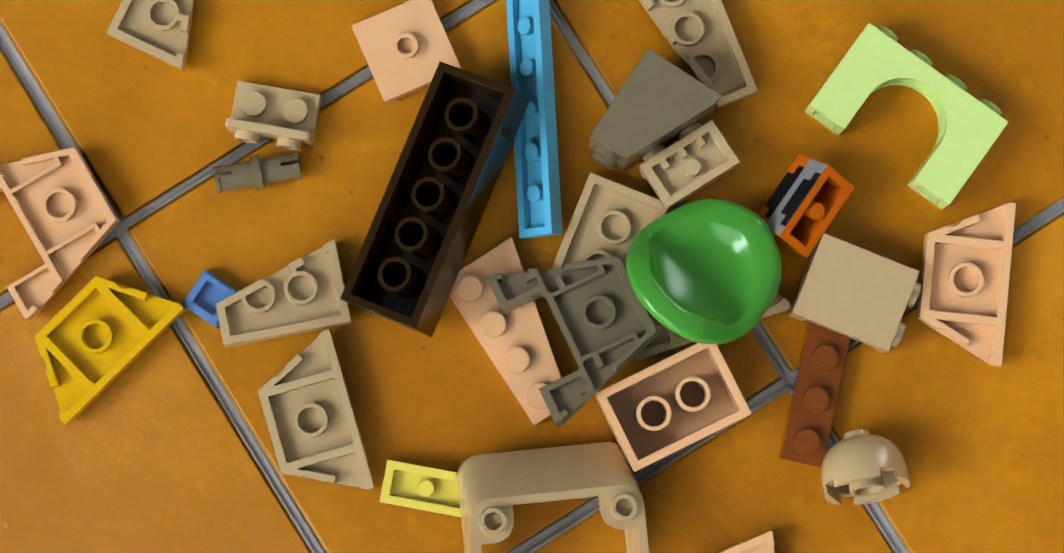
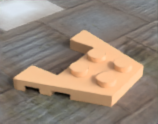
M75 147L22 158L21 161L0 165V193L4 191L45 262L41 267L7 286L25 320L30 321L40 313L120 222L85 160Z

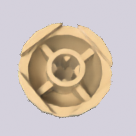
M865 429L845 433L844 439L835 443L826 453L821 465V481L825 499L827 502L841 505L840 497L855 496L853 499L854 505L883 501L899 495V485L903 484L907 489L910 486L907 466L899 448L893 442L880 435H870L869 431Z

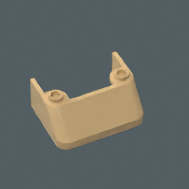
M601 442L473 455L465 459L458 469L457 479L464 553H482L481 545L498 543L506 539L514 526L513 505L596 496L599 499V509L603 520L613 528L624 529L626 552L649 553L644 501L634 472L620 446L616 443Z

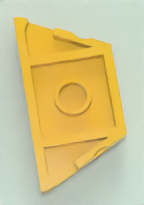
M95 276L34 336L40 356L44 358L46 364L45 372L50 388H53L60 409L58 413L60 420L65 425H70L186 308L179 303Z

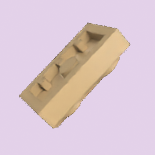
M237 81L231 118H226L225 127L231 133H235V140L259 144L260 138L277 140L276 146L279 148L301 151L302 145L312 147L314 145L322 97L319 94Z
M713 120L703 126L700 122L690 125L678 135L680 140L668 148L664 144L659 145L643 156L644 163L640 165V175L644 181L648 180L667 211L740 165L739 159Z

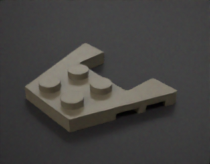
M620 256L565 264V267L545 270L532 268L528 269V272L509 275L495 273L486 276L504 315L536 299L546 298L579 366L577 371L539 388L557 427L570 419L658 336L646 308L641 304L631 287L627 270Z

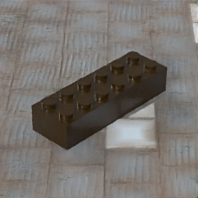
M439 62L341 295V300L361 310L432 338L529 105V101L515 87Z

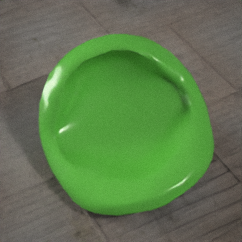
M716 198L700 199L687 203L655 219L635 235L630 243L626 257L628 278L641 304L667 329L683 338L701 344H726L751 331L759 323L778 292L782 275L779 248L767 223L758 214L740 204Z

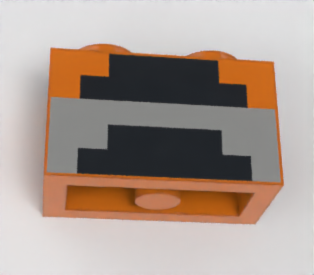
M799 153L758 215L767 223L779 246L807 258L855 187L828 164Z

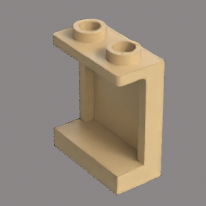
M824 233L812 250L787 316L802 322L805 320L872 346L875 351L880 353L888 352L891 346L897 347L903 337L906 324L900 321L906 306L912 308L919 296L921 284L916 283L920 271Z

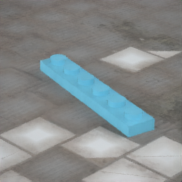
M506 0L511 86L515 87L529 101V105L514 138L519 238L534 239L562 235L550 1Z

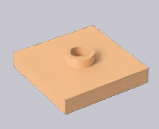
M410 0L351 26L385 104L429 86L439 62L462 69L432 0Z

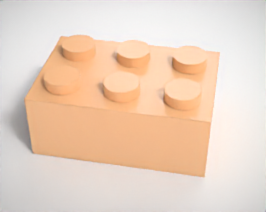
M697 343L594 395L633 472L752 414L717 344Z

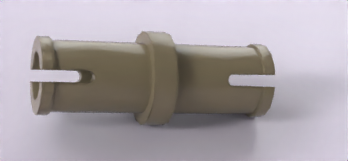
M297 152L260 159L259 155L250 157L251 161L219 167L213 166L218 194L224 191L255 186L256 190L265 189V184L302 179Z

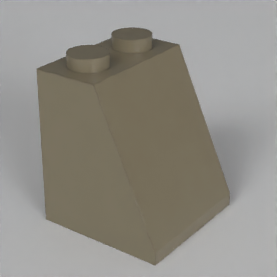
M648 48L591 133L588 147L594 151L591 157L610 170L617 166L624 171L640 161L653 148L667 144L678 137L690 125L696 122L701 123L709 118L721 95Z

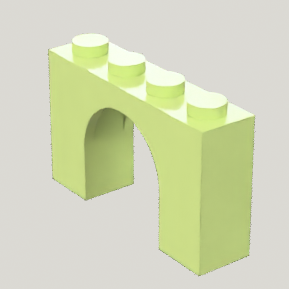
M868 23L804 112L839 136L868 96L874 91L896 85L909 87L921 93L928 99L936 112L938 137L933 149L907 186L938 208L943 209L950 205L1009 122L1001 117L1002 111L995 104L986 99L979 101L966 92L967 86L960 79L951 74L944 76L932 68L933 62L925 54L915 49H912L910 52L897 43L898 37L891 30L882 25L875 27Z

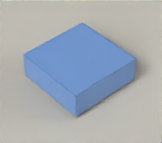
M205 269L181 305L219 329L216 303L235 294L238 290Z

